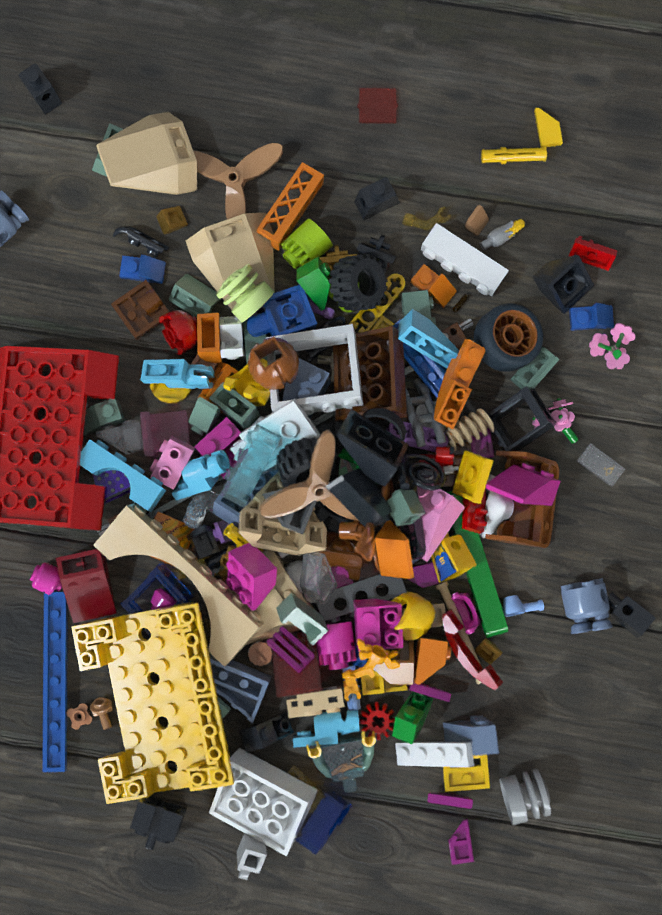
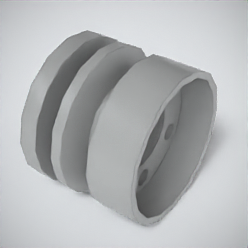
M537 768L531 769L532 780H530L526 771L522 772L523 783H519L514 774L499 779L504 803L512 825L527 822L528 810H531L535 819H539V807L544 817L551 815L548 789Z

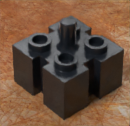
M153 796L142 798L138 802L130 828L134 829V833L140 836H148L145 844L146 849L153 850L156 840L165 844H169V842L174 843L180 832L187 808L162 801V799Z

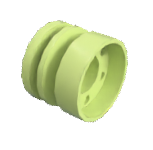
M249 263L233 272L222 283L221 288L216 293L219 299L227 293L229 294L223 302L225 305L233 301L237 303L231 312L241 322L253 315L274 293L273 289L265 281L257 285L254 284L259 275L257 272L247 277L248 273L253 269Z

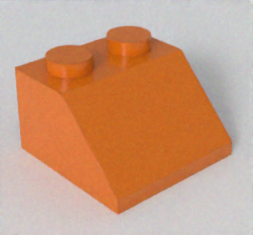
M425 637L417 639L413 682L415 684L424 682L442 668L446 660H450L451 647L448 646L447 641Z

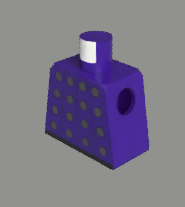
M110 470L99 476L93 474L95 485L106 487L104 504L131 491L130 482L123 472Z

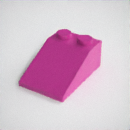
M523 463L522 466L512 465L488 481L485 488L522 504L552 506L561 481L554 479V474L542 470L539 473L534 471V466Z

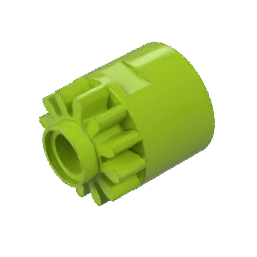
M311 219L303 222L281 243L282 249L285 250L282 256L294 269L298 266H303L317 257H322L333 246L325 232Z

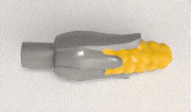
M522 219L514 222L510 221L492 230L488 234L487 239L480 243V247L485 250L490 246H501L507 240L514 237L524 227L525 222Z

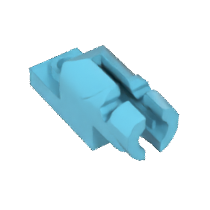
M184 359L144 360L141 381L144 384L164 383L168 388L211 389L213 388V383L209 382L208 378H215L214 369L211 366L202 364L189 365Z
M223 450L212 452L211 456L205 454L202 457L189 461L181 472L183 479L176 484L177 487L172 492L175 500L212 489L219 479L218 476L227 472L226 469L230 468L227 454Z
M347 710L345 719L341 717L340 711L334 713L322 712V714L315 715V734H311L310 731L297 732V735L293 736V747L316 746L315 741H318L320 745L338 744L337 733L345 735L360 731L358 710Z

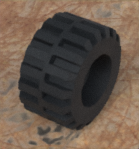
M369 254L347 256L339 259V262L334 264V270L330 272L332 278L329 279V284H331L330 292L334 294L333 299L338 301V306L344 307V310L357 311L373 309L381 304V300L386 296L384 292L387 291L388 286H386V282L388 280L385 277V268L381 267L382 263L380 261H376V257Z
M316 437L296 439L292 443L286 444L285 448L279 451V455L276 456V464L284 488L296 483L305 482L309 478L312 455L318 441ZM333 461L328 484L336 477L337 468L335 461Z

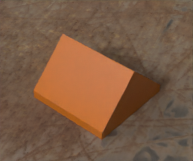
M391 520L386 521L375 537L381 576L414 578L409 539Z

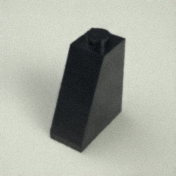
M360 467L326 485L327 489L364 527H366L368 522H372L375 527L387 520L385 516L392 512L376 483L366 476Z

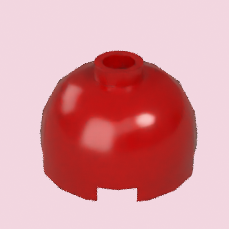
M182 310L171 311L160 316L159 323H163L165 327L162 330V334L172 349L177 348L179 350L177 351L178 355L189 351L196 345L197 319L194 316L191 317Z

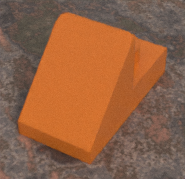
M425 264L410 281L419 290H428V295L432 296L433 301L442 308L448 304L457 292L444 274L439 276Z

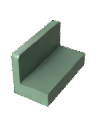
M185 274L174 284L169 297L170 302L196 318L197 314L211 313L213 306L220 299L216 296V291L189 274Z

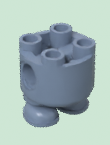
M2 190L0 191V247L16 234L17 230L21 227V223L29 221L28 216Z
M603 578L561 586L565 615L577 623L572 625L571 634L613 627L610 620H608L610 605ZM595 617L597 621H594L593 624L587 622L589 618Z

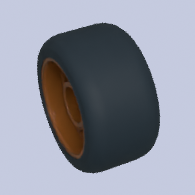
M506 303L493 308L479 320L474 331V342L485 348L482 361L486 365L498 371L510 372L524 367L538 356L543 344V330L538 318L528 308L519 304Z

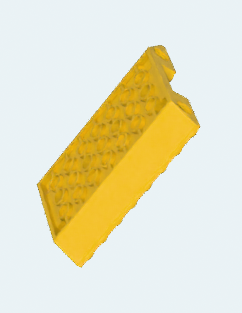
M199 603L174 605L72 626L80 671L99 668L108 664L125 751L98 759L106 804L148 798L153 793L188 787H190V791L235 784ZM143 628H147L150 631L151 637L149 640L142 637L141 632ZM152 672L159 675L160 681L158 684L151 681L150 675ZM160 716L167 718L168 727L165 728L160 725ZM171 760L177 764V771L174 772L168 768V761Z

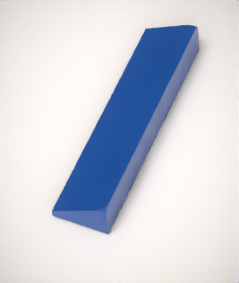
M402 319L393 325L397 330H399V322ZM403 342L404 358L437 398L447 369Z

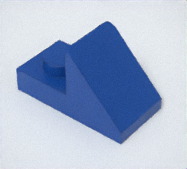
M142 254L141 258L122 256L119 277L122 279L147 280L148 282L163 284L166 262Z
M595 303L591 307L569 309L571 331L614 328L613 308L610 305Z

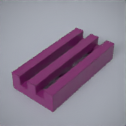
M283 626L279 628L278 632L273 634L271 639L269 638L266 641L267 645L298 673L315 658L314 654ZM282 636H285L302 653H304L307 656V658L305 659L297 650H295L287 641H285L282 638ZM279 641L288 651H290L302 663L299 665L297 662H295L275 642Z

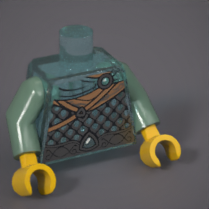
M363 731L362 736L338 741V744L320 745L318 741H315L316 748L310 749L306 745L307 752L315 766L325 777L332 778L333 782L342 781L345 793L358 790L355 778L364 776V771L369 769L372 762L374 744L376 742L375 732L372 731L371 737H366Z

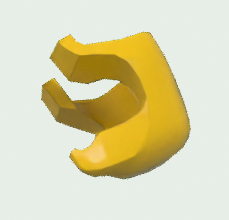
M264 358L260 359L264 367L268 366L267 360ZM248 363L236 374L226 377L223 384L224 389L229 391L235 390L258 407L264 406L270 398V389L264 388L255 382L248 370Z
M406 592L392 600V602L401 603L402 606L407 604L401 620L395 626V630L403 629V640L418 639L429 631L435 618V610L427 599L417 593Z

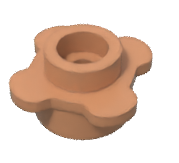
M81 703L75 709L70 708L67 711V716L72 721L71 727L73 729H79L81 725L92 722L88 706L84 703Z

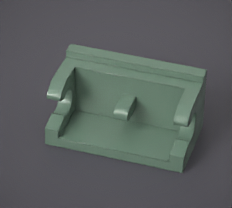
M542 346L538 356L532 362L520 368L510 380L521 390L526 386L535 388L558 362L559 358Z

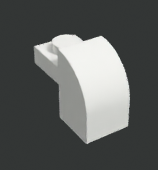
M236 316L220 317L221 358L237 359L244 356L242 322Z

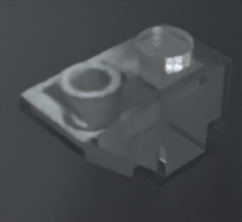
M135 420L125 421L122 423L123 426L115 428L114 425L104 426L101 428L102 431L96 432L97 437L125 454L148 449L142 424L135 422Z

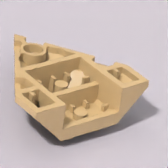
M279 471L240 512L239 533L253 547L291 555L312 553L326 549L327 528L323 521L320 522L314 512L315 508L312 510L303 534L282 527L277 517L267 518L261 515L259 511L260 506L265 501L262 494L284 488Z

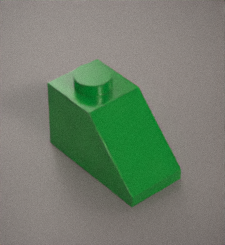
M317 257L297 269V282L320 311L325 309L330 289L331 268L326 262L323 263Z

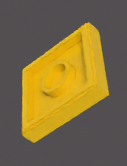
M465 450L452 493L474 503L481 504L493 460Z

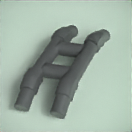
M416 378L413 381V385L420 396L410 398V394L406 389V408L417 447L426 446L421 423L432 422L437 444L446 443L444 426L434 420L435 406L430 396V391L425 383ZM425 404L428 414L417 415L413 406Z

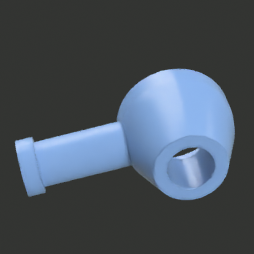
M517 595L505 597L503 601L505 617L544 610L542 600L523 604Z

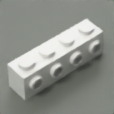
M437 223L421 246L425 257L430 260H437L441 263L442 268L449 272L454 271L463 282L468 284L471 282L484 295L489 294L492 296L509 271Z

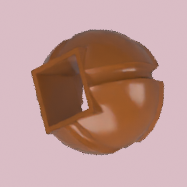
M273 336L264 339L262 344L257 343L251 349L248 357V370L255 382L262 387L270 390L282 389L286 382L291 384L298 374V354L286 340ZM275 350H279L283 357L264 367L260 359Z

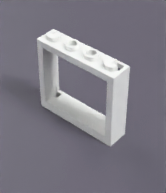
M353 324L274 336L289 342L295 351L348 343L353 391L296 399L307 416L312 415L314 412H333L336 409H352L354 406L363 405L357 341ZM275 350L267 355L268 365L276 361L275 354H281L279 350ZM270 390L271 409L273 412L292 401L279 402L278 390Z

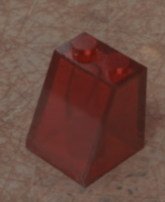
M304 632L297 633L296 639L314 654L315 658L300 673L272 649L277 697L322 691L316 643L314 645L310 644ZM282 636V638L285 641H287L295 650H297L305 659L307 658V656L304 653H302L294 644H292L285 636ZM279 641L275 642L295 662H297L299 665L302 663L290 651H288Z

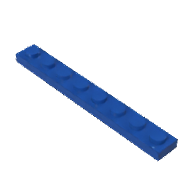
M53 592L50 595L44 593L43 772L67 771L68 604L64 592Z

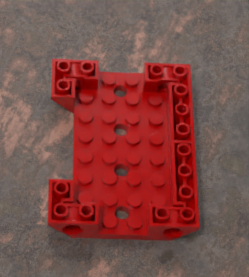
M4 346L0 348V523L101 531L106 487L78 483L87 395L92 398L115 399L118 355L79 349ZM46 365H50V374L47 376H43V367ZM44 408L46 416L44 419L39 420L37 417L38 411ZM40 452L41 461L38 464H34L33 455ZM32 496L37 500L34 508L28 506V500Z

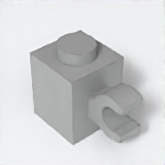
M245 833L237 850L238 871H240L238 878L247 880L250 871L260 873L267 856V851L264 843Z

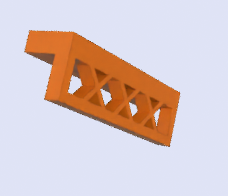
M303 162L301 163L257 228V233L271 240V247L278 251L280 250L281 243L290 235L323 186L324 174ZM303 170L313 176L310 181L301 183L299 177ZM299 188L301 194L299 198L290 200L289 191ZM288 205L289 213L278 217V207ZM277 222L278 229L274 235L264 230L267 224Z

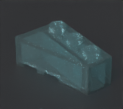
M259 424L256 425L254 430L249 429L243 440L247 443L244 449L239 448L234 457L237 463L234 468L229 467L224 477L227 479V482L220 495L245 507L281 436Z

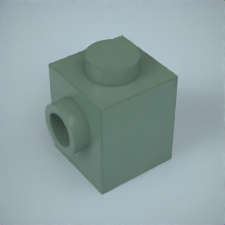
M396 490L392 493V497L387 500L392 510L389 514L397 526L410 525L426 513L414 490Z

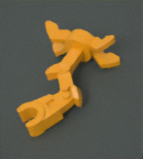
M357 639L360 659L369 658V660L361 668L356 670L348 669L342 673L345 679L343 681L344 699L349 701L348 696L350 694H356L357 699L361 698L360 688L356 679L367 674L373 678L376 664L380 665L385 662L389 669L399 668L400 663L395 659L391 660L398 655V651L393 650L389 652L379 645H367L363 640Z

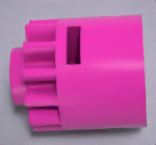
M352 621L326 624L328 632L316 642L319 664L328 665L329 670L348 668V662L357 660Z

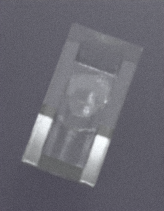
M317 552L305 553L303 555L300 587L306 601L311 603L326 604L338 586L325 554Z

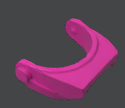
M456 592L452 594L451 600L455 603L460 614L465 632L470 635L475 632L481 620L469 593L459 594ZM465 602L468 604V606H469V608H470V610H471L472 617H473L472 620H471V615H470L469 609H468L467 605L465 604Z

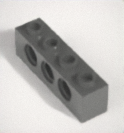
M379 574L314 597L320 614L328 624L340 621V616L342 615L354 616L353 600H355L356 592L360 590L366 592L367 599H390V601L406 593L402 578L381 576ZM381 583L388 587V593L383 597L376 593V587ZM339 597L344 598L347 602L346 608L344 610L335 609V599Z

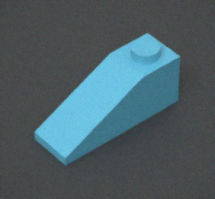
M412 309L399 322L398 339L446 369L451 359H456L459 350L427 317Z

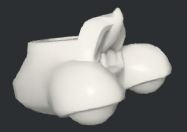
M492 474L489 475L487 482L493 479L495 476H493ZM486 488L485 490L489 495L485 510L488 512L484 521L487 522V525L484 526V532L479 534L481 538H485L486 534L492 535L503 520L510 518L514 510V501Z

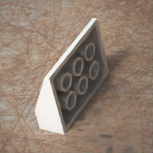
M239 748L230 757L235 784L218 787L209 813L287 856L311 808L317 789Z

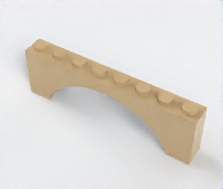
M134 503L127 505L96 541L94 546L109 560L125 555H147L162 559L181 570L197 587L207 606L211 624L208 652L225 667L264 624L261 620L262 617L256 611L246 607L238 595H233L228 590L227 584L220 579L217 580L206 565L197 562L195 555L188 549L184 550L178 544V539L171 534H167L157 520L148 517L146 510L142 506L135 505Z

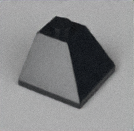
M578 255L547 262L532 276L539 290L563 314L594 286Z

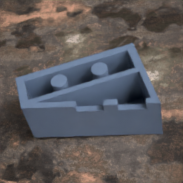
M299 358L298 374L291 384L286 382L283 401L324 395L331 383L330 373Z
M209 653L216 693L222 695L231 703V706L242 712L253 723L272 676L234 660L224 667Z
M483 715L470 716V720L443 723L445 742H471L472 753L475 756L498 753L495 724L486 717H483Z

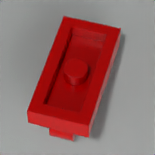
M579 236L575 239L569 256L578 255L583 263L609 271L617 255V250L594 244L591 239L589 242L582 240V236Z
M484 490L481 504L463 498V506L465 508L462 515V529L478 534L484 532V526L487 525L484 518L488 512L485 510L486 490Z

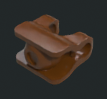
M327 531L326 549L318 551L315 574L325 576L329 568L339 566L347 570L349 574L348 579L359 581L363 557L354 550L359 541L340 539L339 533Z

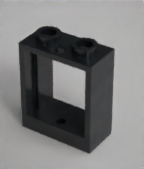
M528 386L488 413L494 425V432L492 433L498 437V444L503 451L518 452L557 425L535 388ZM526 401L540 425L514 443L500 419Z

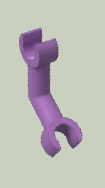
M306 293L314 313L328 320L334 317L335 310L325 307L324 310L320 311Z

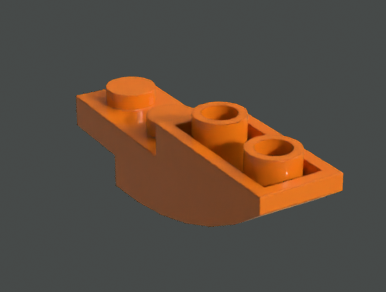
M470 339L464 340L456 359H451L436 401L434 420L450 429H454L472 389L468 387L485 353L484 347Z

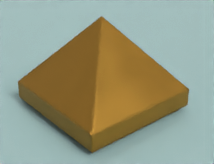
M484 639L474 649L476 654L489 664H492L503 653L494 642L488 639Z

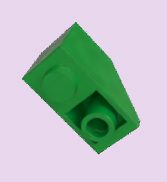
M412 691L395 717L392 736L413 745L422 730L433 698Z

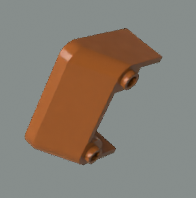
M496 451L497 456L507 458L505 470L512 465L522 466L523 463L534 466V471L541 473L544 470L554 474V479L558 480L559 466L555 461L528 452ZM556 496L552 506L522 504L514 501V510L509 521H502L497 528V535L486 534L485 539L547 548L551 541Z

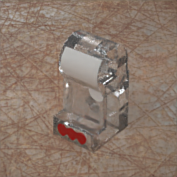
M212 490L198 493L186 509L187 511L184 516L185 525L194 529L201 526L208 511H213L214 501L219 494Z

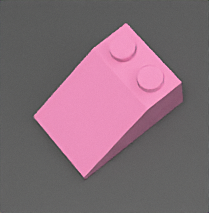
M417 486L419 501L426 512L421 516L426 545V553L421 559L428 562L465 507L452 495L441 489L430 491ZM413 523L409 525L411 533L414 531Z

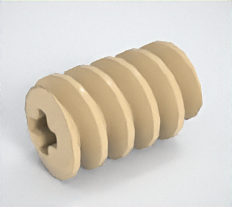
M480 408L476 410V414L471 412L468 414V417L462 416L460 421L457 420L454 429L445 426V434L448 436L449 445L454 447V451H456V443L464 447V440L466 439L471 444V436L479 440V432L487 436V428L494 432V425L488 414Z

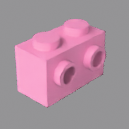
M171 436L169 441L164 440L159 449L162 452L160 459H154L149 469L153 472L151 477H155L163 485L174 489L195 447Z

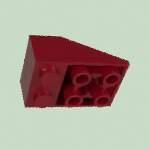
M98 549L56 558L60 581L73 623L117 614L106 556Z

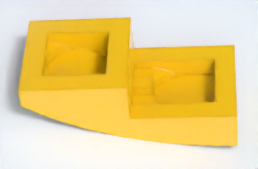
M374 671L373 678L369 674L361 677L363 695L408 690V685L390 684L376 671Z

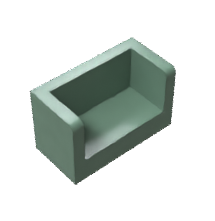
M293 593L276 607L280 622L286 624L289 621L306 633L308 641L312 645L328 632L323 616Z

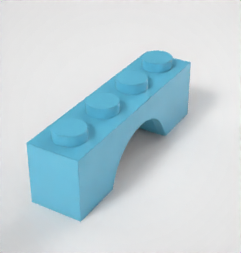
M89 440L81 451L80 466L96 476L110 470L123 472L130 482L131 491L129 498L149 512H152L166 492L161 487L163 483L153 476L151 479L143 475L145 471L134 464L132 467L125 463L127 459L116 452L112 455L107 451L109 447L103 442L97 440L95 443Z

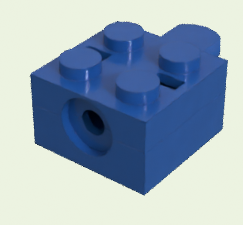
M297 285L274 293L260 307L262 313L249 317L247 331L251 336L258 337L267 333H271V336L315 330L317 321L304 289Z

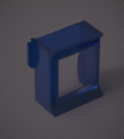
M159 563L121 605L129 614L142 612L143 610L135 603V600L156 579L177 600L174 605L186 604L194 596L167 568L165 563ZM143 628L151 636L150 631L147 628Z
M333 791L325 793L326 797L322 798L301 831L302 835L293 838L315 855L322 850L336 826L341 825L353 806Z

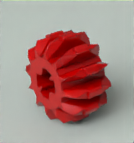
M375 701V709L373 710L371 705L367 704L366 707L369 713L365 711L360 712L366 719H360L359 724H367L361 731L367 732L370 730L368 737H371L372 731H374L377 740H381L380 733L382 732L388 738L387 728L391 731L394 728L393 725L389 724L395 723V717H389L394 713V710L390 709L385 712L388 706L386 703L379 709L378 701ZM376 715L378 718H384V720H381L383 724L380 726L372 724L374 722L373 717Z

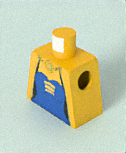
M447 533L431 556L439 583L457 578L476 566V562L461 535L450 537Z

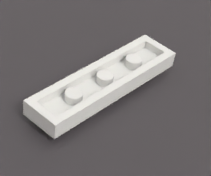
M407 742L395 743L397 764L401 766H474L471 742H414L413 745Z

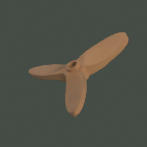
M271 143L256 149L242 159L236 167H229L213 156L193 151L197 160V172L226 185L225 209L227 219L246 213V198L243 188L245 183L264 174L281 158L283 153L281 144Z
M329 430L323 432L316 443L312 455L309 478L305 482L290 485L268 497L260 506L259 511L262 516L267 518L284 516L304 508L315 500L321 501L338 515L351 520H357L326 487L335 456V439Z

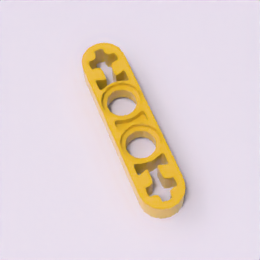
M392 274L387 278L386 286L388 287L387 291L384 292L388 298L386 305L375 306V308L360 310L348 325L353 324L354 330H356L359 326V323L356 321L359 320L363 325L359 333L370 331L379 318L403 292L405 279L402 275ZM399 280L400 288L395 287L390 294L388 290L392 286L391 281ZM371 311L375 316L372 322L364 321L362 318L364 312Z

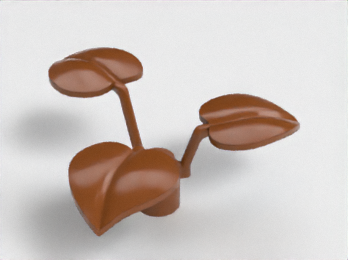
M392 479L389 480L385 487L382 486L381 493L386 501L395 492ZM354 520V522H341L339 525L340 539L359 541L354 550L366 561H371L374 555L375 566L380 573L373 523L368 522L366 527H364L358 520Z

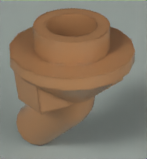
M104 697L95 699L90 705V711L94 717H100L103 730L112 728L108 712L112 711V701Z

